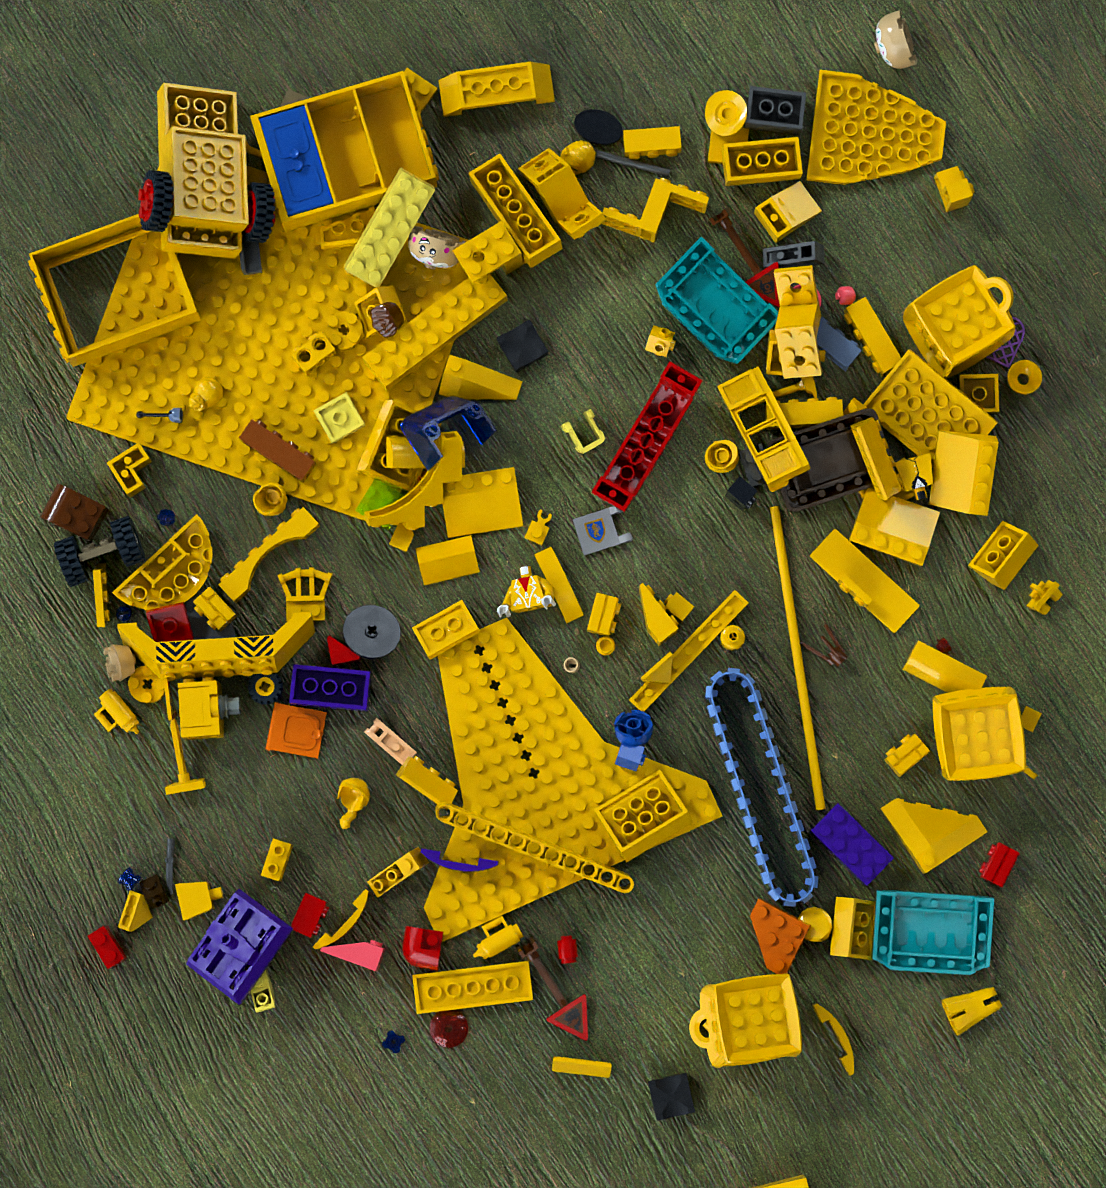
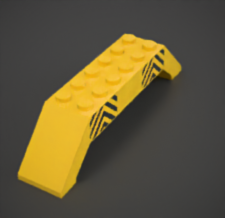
M311 612L292 613V618L273 635L155 642L139 629L137 623L117 624L123 645L129 646L131 652L161 680L168 678V681L183 678L233 677L234 675L251 676L253 674L270 675L277 673L315 633Z

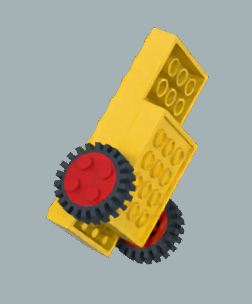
M163 83L157 91L159 171L149 170L146 173V177L143 179L144 183L141 186L142 189H139L138 193L139 203H141L139 218L141 219L142 229L161 232V251L235 259L242 251V236L247 242H266L269 239V234L272 232L271 227L275 224L276 218L275 214H273V211H275V197L271 185L250 182L247 185L246 135L238 134L237 93Z

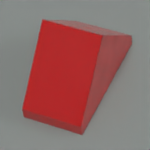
M330 635L327 637L333 667L361 661L362 657L353 653L348 647Z

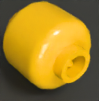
M736 625L725 627L720 634L721 645L729 651L741 648L745 642V633L742 628Z

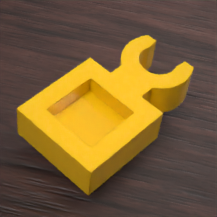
M540 509L537 514L538 521H531L524 539L542 546L550 529L545 524L551 521L552 514H549L547 519H543L541 517L543 510Z

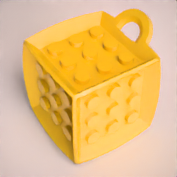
M972 265L941 281L910 303L904 310L903 321L927 363L944 378L948 379L975 365L1013 337L1015 324L1009 312L1014 300L1013 290L1010 284L1003 278L995 276L987 278L980 268ZM997 287L1002 291L1003 301L1000 304L993 297L990 288Z
M1012 687L966 689L936 695L932 698L937 751L942 776L946 780L988 779L1020 772L1026 773L1034 780L1038 775L1026 766L1024 728L1015 689Z
M789 974L746 977L718 984H708L701 989L700 1010L692 1016L689 1030L693 1041L698 1046L707 1048L710 1062L715 1068L758 1063L785 1056L795 1057L802 1052L800 1016L794 987ZM704 1019H707L709 1038L702 1036L699 1026Z

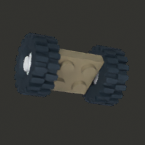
M130 516L110 522L114 539L110 536L102 539L98 545L90 543L83 546L81 551L73 536L54 542L57 560L70 587L89 581L85 560L115 549H119L126 567L146 561L141 541Z

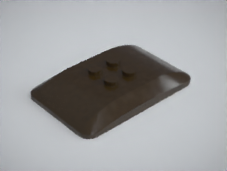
M865 408L793 432L809 462L810 470L788 480V485L780 489L788 510L797 512L873 487L850 425L871 417L879 421L876 411L871 408ZM879 431L881 438H885L883 431ZM784 436L770 440L767 448L785 440ZM886 449L888 456H890L889 449Z

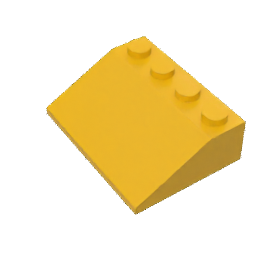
M385 400L357 471L410 492L418 484V476H421L424 468H386V437H437L442 423L395 400Z
M871 417L850 425L877 496L882 500H887L901 490L900 485L903 483L899 473L895 474L893 467L896 465L892 455L888 456L886 451L889 448L885 438H881L879 433L882 430L880 423Z
M939 430L929 505L967 514L988 516L999 443L996 436Z
M514 467L462 475V481H456L453 484L443 483L442 505L448 538L523 527Z
M867 488L849 541L915 565L923 566L940 512L896 496L882 500L877 496L875 489Z
M661 770L656 771L594 809L626 863L693 822L689 812Z

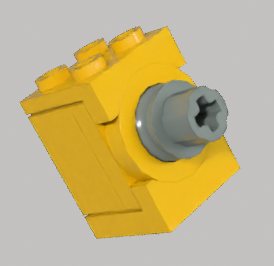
M213 677L202 678L201 682L194 681V679H184L183 683H178L181 738L196 740L224 737L223 718L229 719L230 715L241 714L240 698H228V694L222 696L221 683Z

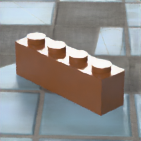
M251 419L239 436L240 441L304 483L316 466L313 460L315 457L306 451L302 453L297 450L299 447L291 441L287 443L282 440L283 436L277 431L273 430V432L267 430V425L262 421L257 420L255 422Z

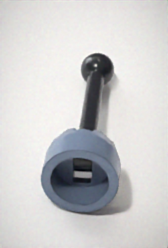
M172 408L169 413H143L138 411L136 416L139 419L143 417H168L171 422L182 423L183 410L182 408Z

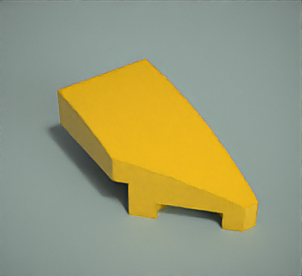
M403 523L397 525L389 545L407 553L414 537L413 530L406 529Z

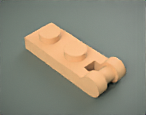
M378 718L373 721L374 724L370 729L367 728L364 731L365 734L401 765H403L408 756L413 758L417 754L414 749ZM382 729L384 732L378 737L375 733Z

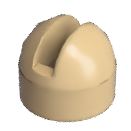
M569 657L564 661V669L569 673H576L580 669V663L577 659ZM569 664L576 665V667L571 668Z

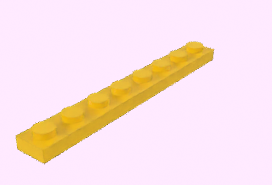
M734 590L673 653L671 683L645 682L629 701L638 710L645 712L749 602Z

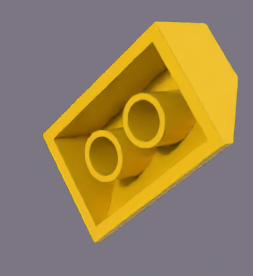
M1002 521L968 566L991 584L1005 590L1039 545L1029 533Z
M408 756L396 773V776L434 803L438 804L444 801L452 804L458 792L454 788L456 784L448 778L444 781L438 777L440 773L434 768L430 767V769L424 767L423 764L425 762L417 756L414 758Z
M836 897L830 955L873 960L875 901Z

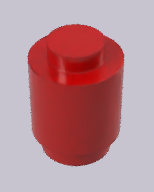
M572 935L560 936L561 940L557 941L561 964L576 963V958L578 957L576 939H572Z

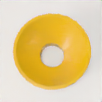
M1020 360L1010 367L1007 381L1014 392L1023 395L1031 394L1041 385L1042 372L1034 362ZM1020 374L1028 377L1027 384L1022 385L1018 382L1017 378Z

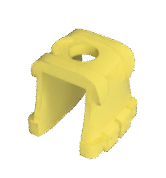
M591 409L583 413L597 437V440L589 445L582 446L570 422L561 425L564 433H568L574 442L576 451L582 454L600 445L605 440L603 432L599 430L593 419L595 415Z

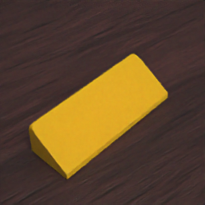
M554 1056L552 1071L605 1078L610 1077L612 1064L609 1062Z

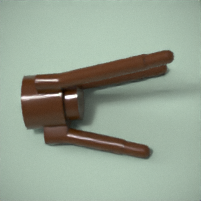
M824 624V627L836 647L834 648L824 636H821V639L831 650L828 653L830 658L800 641V645L825 660L830 666L834 664L838 667L848 657L845 654L846 651L841 647L827 624Z

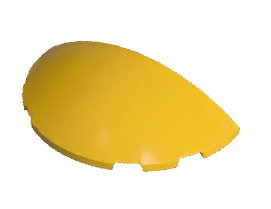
M196 514L112 593L124 603L144 610L186 602L192 598L205 583L210 565L212 564L213 554L210 535L202 519Z

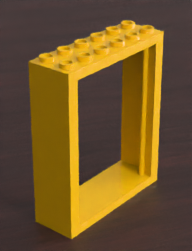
M139 214L29 253L31 260H28L31 271L37 276L34 278L36 286L43 293L40 297L43 305L49 311L47 317L50 324L56 329L53 331L56 341L59 342L60 346L62 345V348H59L60 353L66 363L69 362L73 367L202 320L177 252L167 251L188 309L82 348H77L49 269L152 232L142 229Z

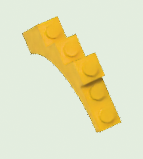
M457 431L438 433L434 458L423 478L410 492L394 503L379 509L365 511L364 519L368 526L380 527L386 524L399 525L403 523L405 528L409 530L425 527V506L435 507L438 504H443V483L453 484L456 481H462V437Z

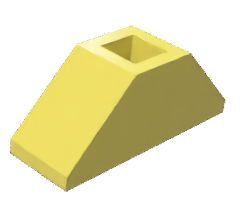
M267 969L251 990L256 1013L275 1008L274 991Z

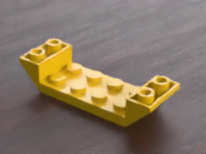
M530 61L458 71L438 80L443 117L462 115V110L532 100H536V104L555 102L549 64Z

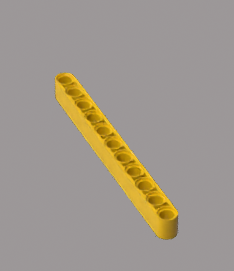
M443 801L435 807L436 817L441 822L621 893H629L634 887V882L630 875L623 871ZM443 807L450 810L446 816L439 814V810ZM463 814L468 819L465 823H459L457 821L458 816ZM478 822L486 824L483 830H477L475 825ZM496 829L504 831L501 837L493 836ZM520 836L522 840L519 844L511 843L513 837ZM533 843H538L540 847L537 851L532 852L529 850ZM552 850L558 852L554 859L547 857L548 853ZM568 858H575V863L572 866L565 864ZM586 865H593V870L590 873L583 871ZM604 872H610L611 877L608 880L601 878ZM622 879L629 880V884L626 887L619 886Z

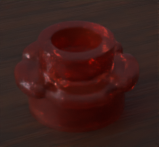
M944 637L940 640L937 639L938 643L935 646L938 651L948 655L952 648Z

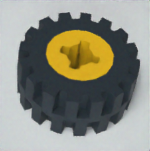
M276 673L270 675L253 674L251 679H249V694L257 703L270 705L278 701L282 696L283 682Z

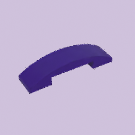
M421 848V853L434 863L457 871H483L496 867L499 861L479 858L478 866L441 860L440 851Z

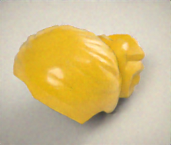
M206 377L201 379L196 384L194 392L189 398L190 408L201 412L203 409L219 402L223 396L221 384L214 378Z

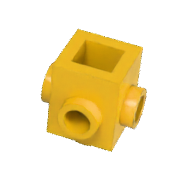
M653 325L645 350L658 356L667 357L669 350L673 351L676 340H673L675 332Z

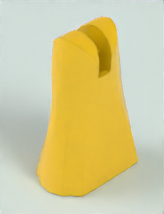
M994 987L942 999L944 1011L957 1036L1002 1007L1000 1000L984 1004V1000L997 995Z

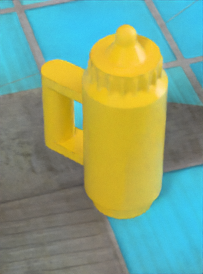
M111 688L105 691L99 697L102 707L94 716L108 732H111L119 725L127 733L132 731L135 734H139L137 729L139 721L136 715L116 691H112ZM104 710L115 720L113 724L102 713Z
M501 915L482 925L481 927L487 938L477 944L478 949L473 956L475 958L480 956L483 959H487L520 942V939L524 936L517 923L507 925ZM502 923L504 924L505 928L489 935V930Z

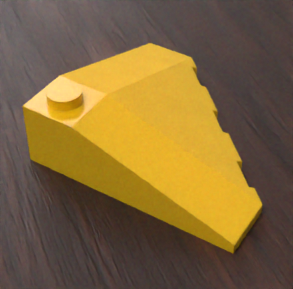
M899 798L880 808L922 874L929 872L988 832L977 815L969 814L967 816L958 814V811L945 808L940 810L931 808V805L904 802V799Z

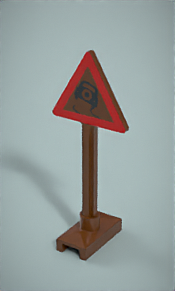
M728 206L721 213L710 218V222L713 226L719 223L722 229L726 230L754 273V276L745 283L763 300L780 307L774 277V270L779 269V262H774L764 270L759 268L733 228V223L729 219L733 212Z

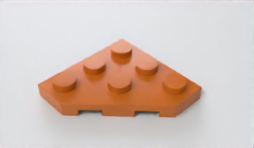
M758 898L750 917L766 967L776 974H788L811 925L762 898Z

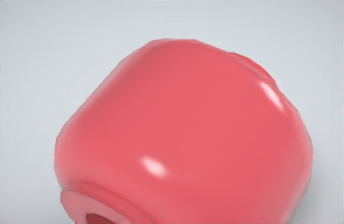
M842 286L838 288L835 298L839 300L840 305H850L855 301L856 293L851 286Z

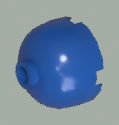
M631 710L632 713L625 714V712L619 714L614 722L615 735L619 742L622 743L623 741L629 745L644 746L650 740L653 732L651 717L640 710Z

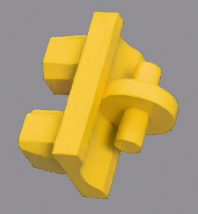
M1047 580L1046 583L1041 581L1038 585L1032 583L1030 588L1033 591L1029 594L1032 599L1026 606L1042 615H1046L1051 608L1046 601L1050 598L1056 602L1063 595L1058 589L1060 585L1056 581L1052 582L1050 580Z

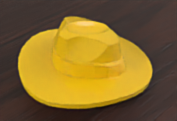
M718 91L706 103V122L709 128L718 135L730 136L737 133L744 126L747 119V105L744 99L733 91Z

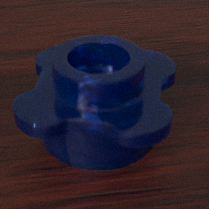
M393 1030L388 1031L387 1038L382 1042V1046L385 1049L389 1048L393 1053H399L401 1044L405 1042V1037L395 1034Z

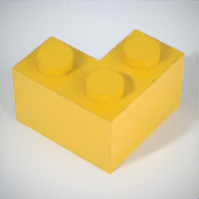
M958 166L937 172L934 179L946 212L968 206L973 197L974 188L972 183H968L963 171H960Z
M139 442L107 462V465L130 498L146 488L136 472L152 461Z

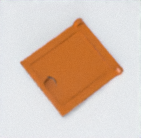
M274 702L265 749L267 751L274 750L318 759L327 712Z

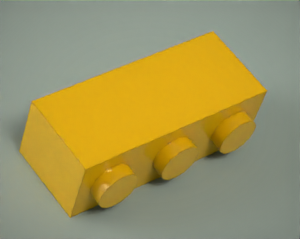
M680 126L623 130L624 156L629 157V159H639L640 156L656 158L659 155L665 154L668 157L677 156L678 153H681Z

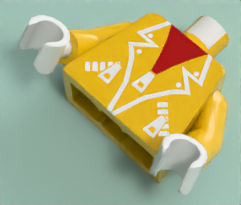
M531 566L521 567V578L511 581V586L508 588L503 604L497 608V612L501 618L503 613L510 617V609L512 612L522 613L541 608L548 609L550 606L554 607L556 606L554 588L546 579L538 575L532 576Z

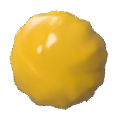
M269 482L263 484L253 495L254 506L259 514L275 516L286 509L288 498L283 486L279 483Z

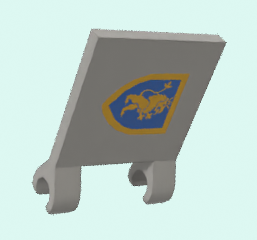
M612 506L573 519L584 556L633 540L631 533L621 536L617 534L612 515L622 513L623 511Z

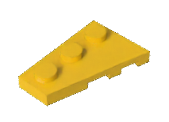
M372 206L367 211L355 213L348 219L339 220L320 228L321 248L355 246L372 218L375 207Z
M98 563L93 570L97 627H105L108 621H110V610H107V602H109L106 563Z

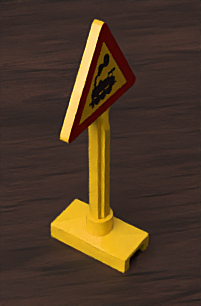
M165 678L164 688L168 721L171 720L170 728L179 774H177L179 782L165 787L166 795L205 788L206 781L205 778L190 780L189 772L186 769L179 726L175 719L177 712L168 678Z

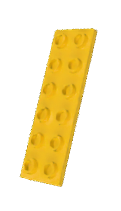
M834 529L810 554V558L840 584L841 590L845 593L849 592L859 606H864L892 633H895L919 607V604L837 529Z

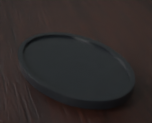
M589 109L582 111L576 116L574 121L577 133L585 140L598 145L613 144L621 138L623 133L619 120L602 110Z

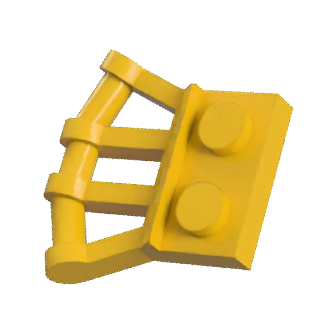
M309 567V569L296 568L286 574L281 573L277 575L286 595V621L292 618V613L311 612L313 621H325V595L333 573H324L314 569V567ZM301 577H309L310 596H302ZM315 577L324 580L320 595H315ZM296 578V596H291L286 581Z

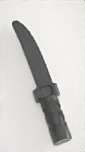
M167 839V858H165L166 884L171 895L173 894V863L176 862V858H174L175 839Z

